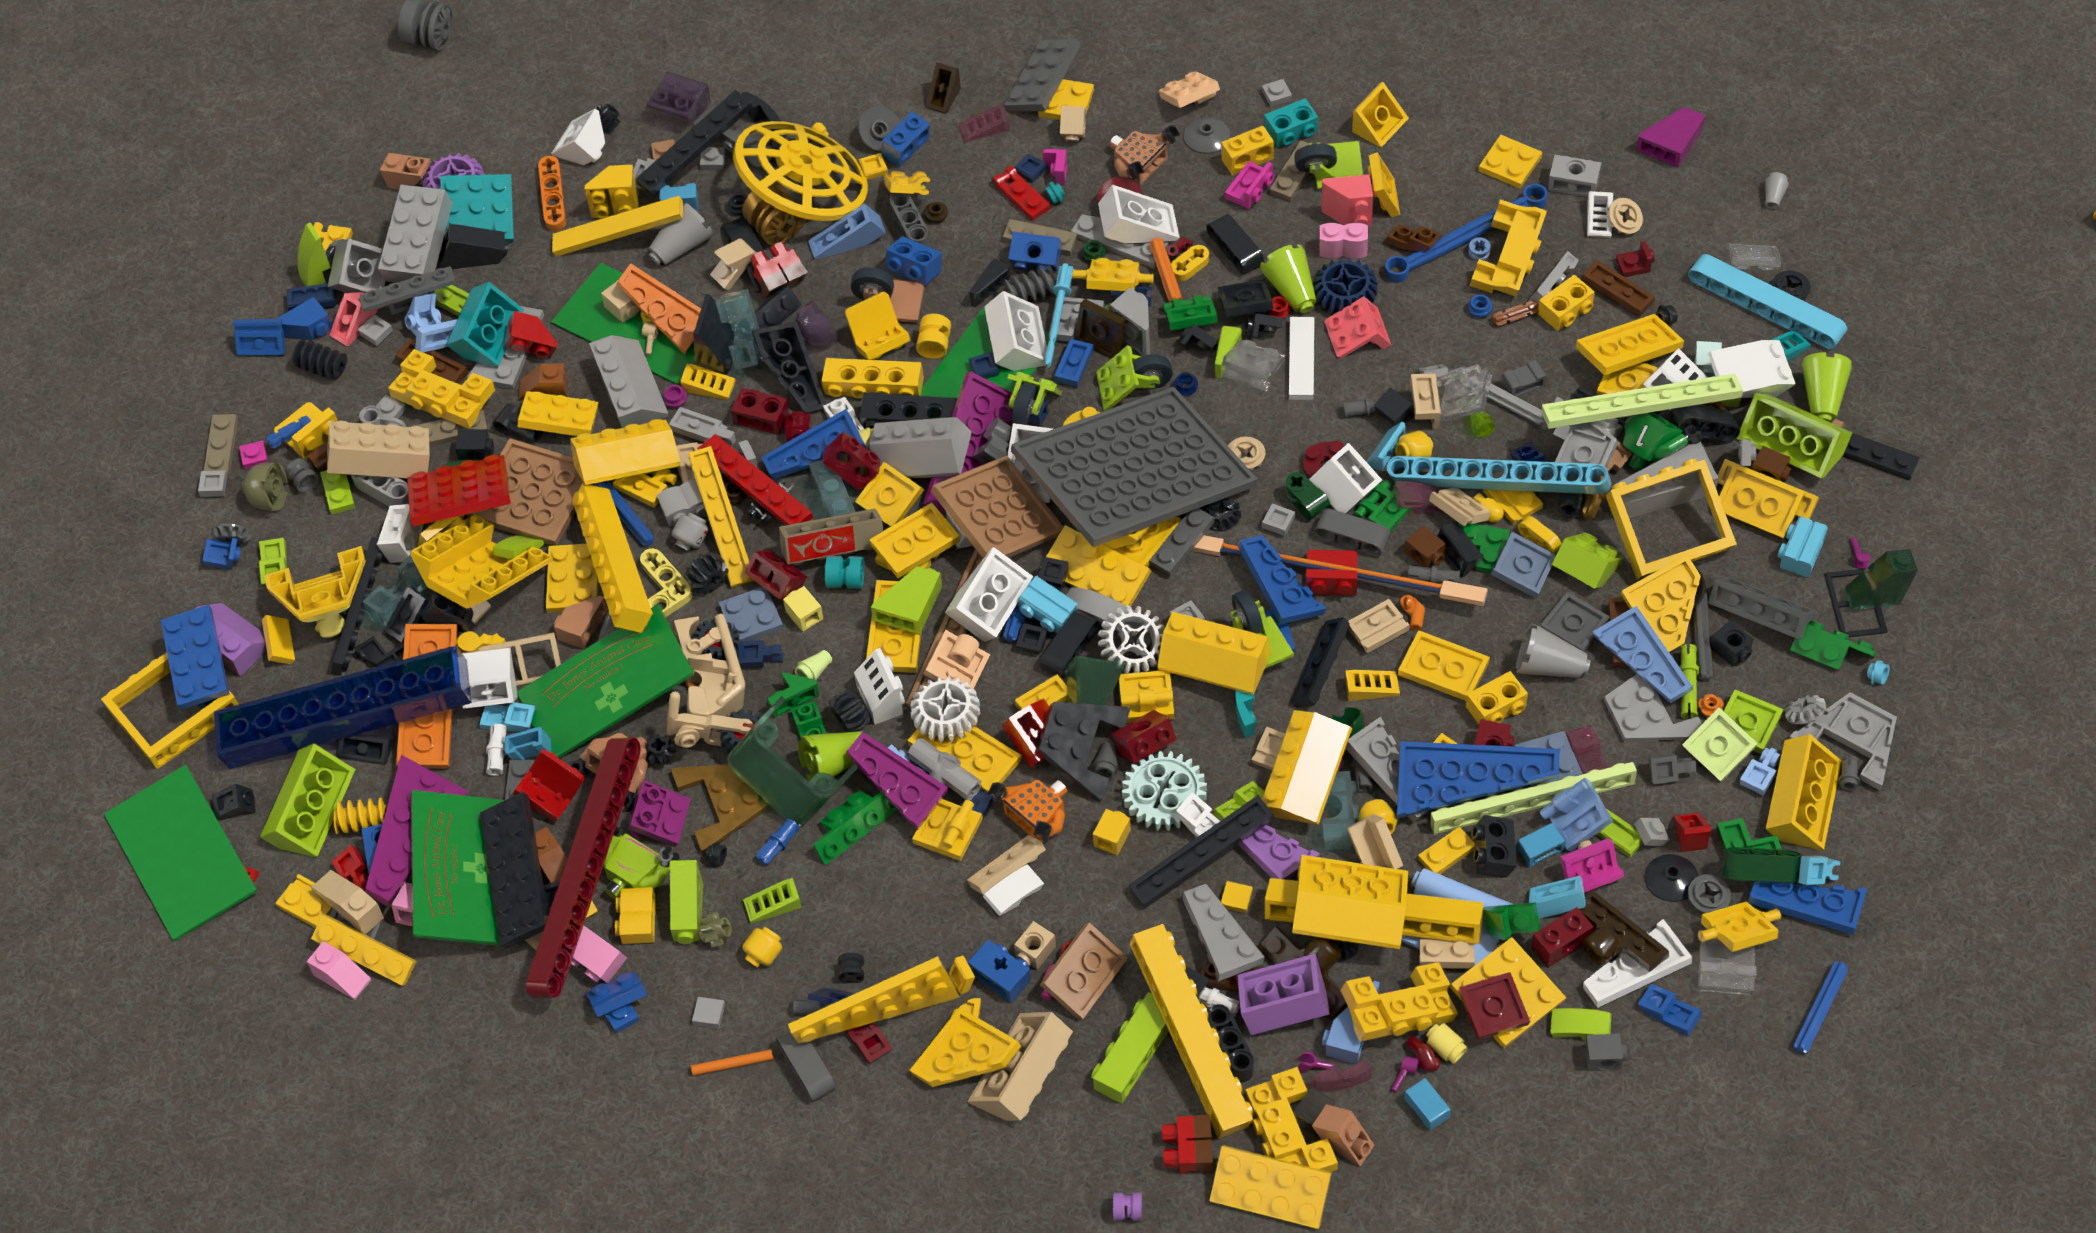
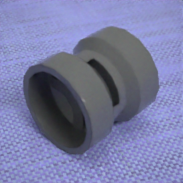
M303 458L293 460L285 469L286 476L289 480L294 481L293 484L299 492H307L318 483V475L310 469L309 464Z

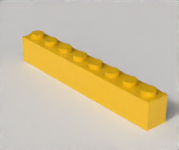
M582 483L579 491H576L573 496L572 504L575 507L614 627L642 633L653 613L610 490Z
M1270 878L1265 896V919L1293 922L1298 881ZM1407 894L1402 935L1479 944L1483 925L1484 902Z
M1164 924L1134 934L1130 941L1131 949L1206 1113L1210 1114V1122L1217 1138L1220 1139L1248 1128L1254 1116L1252 1107L1249 1102L1244 1101L1241 1094V1083L1237 1077H1233L1230 1070L1231 1063L1229 1057L1225 1052L1222 1053L1218 1044V1033L1215 1028L1210 1027L1207 1020V1009L1203 1003L1200 1004L1198 1001L1195 983L1187 977L1184 959L1181 955H1177L1175 951V941L1171 932L1166 931Z

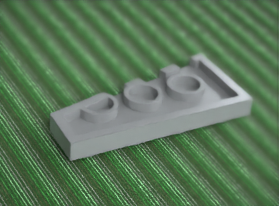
M522 307L524 309L523 313L537 316L542 322L544 317L543 310ZM507 347L498 367L477 363L467 376V379L472 373H476L493 380L495 387L514 390L529 352H518Z
M1207 884L1184 892L1183 902L1192 923L1197 926L1199 939L1207 949L1208 960L1216 970L1215 976L1218 981L1263 964L1264 956Z

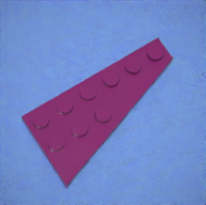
M971 371L965 374L952 417H957L972 431L962 473L982 466L980 462L972 458V455L978 447L988 442L983 437V434L993 419L998 417L1009 426L1013 425L1012 415L1014 408L1009 407V401L1013 393ZM957 475L932 477L923 505L927 506L933 503L940 513L946 514V510L933 495L931 489L935 484Z
M401 755L365 889V893L371 898L386 906L389 905L412 873L411 791L468 795V791Z

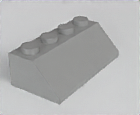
M611 335L589 343L622 428L629 424L640 425L649 423L654 419L669 417L639 340Z
M957 417L875 423L869 446L870 450L875 452L879 459H881L880 466L885 462L907 478L960 475L972 431Z

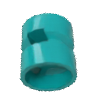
M827 556L825 565L826 588L841 589L843 585H846L848 589L863 588V557L849 556L847 560H844L842 556Z

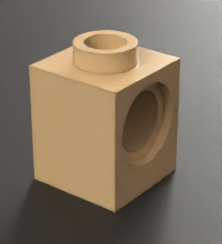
M1061 106L1060 135L1062 138H1065V141L1079 142V138H1085V107Z
M1033 921L1014 944L1016 959L1020 958L1029 966L1038 970L1056 948L1055 934ZM1031 946H1038V947H1039V948L1036 949V950H1030V949H1028V948L1031 947Z

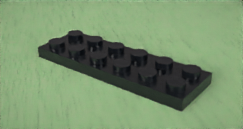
M521 792L480 812L499 944L504 949H508L543 932L548 919L529 795L525 792Z

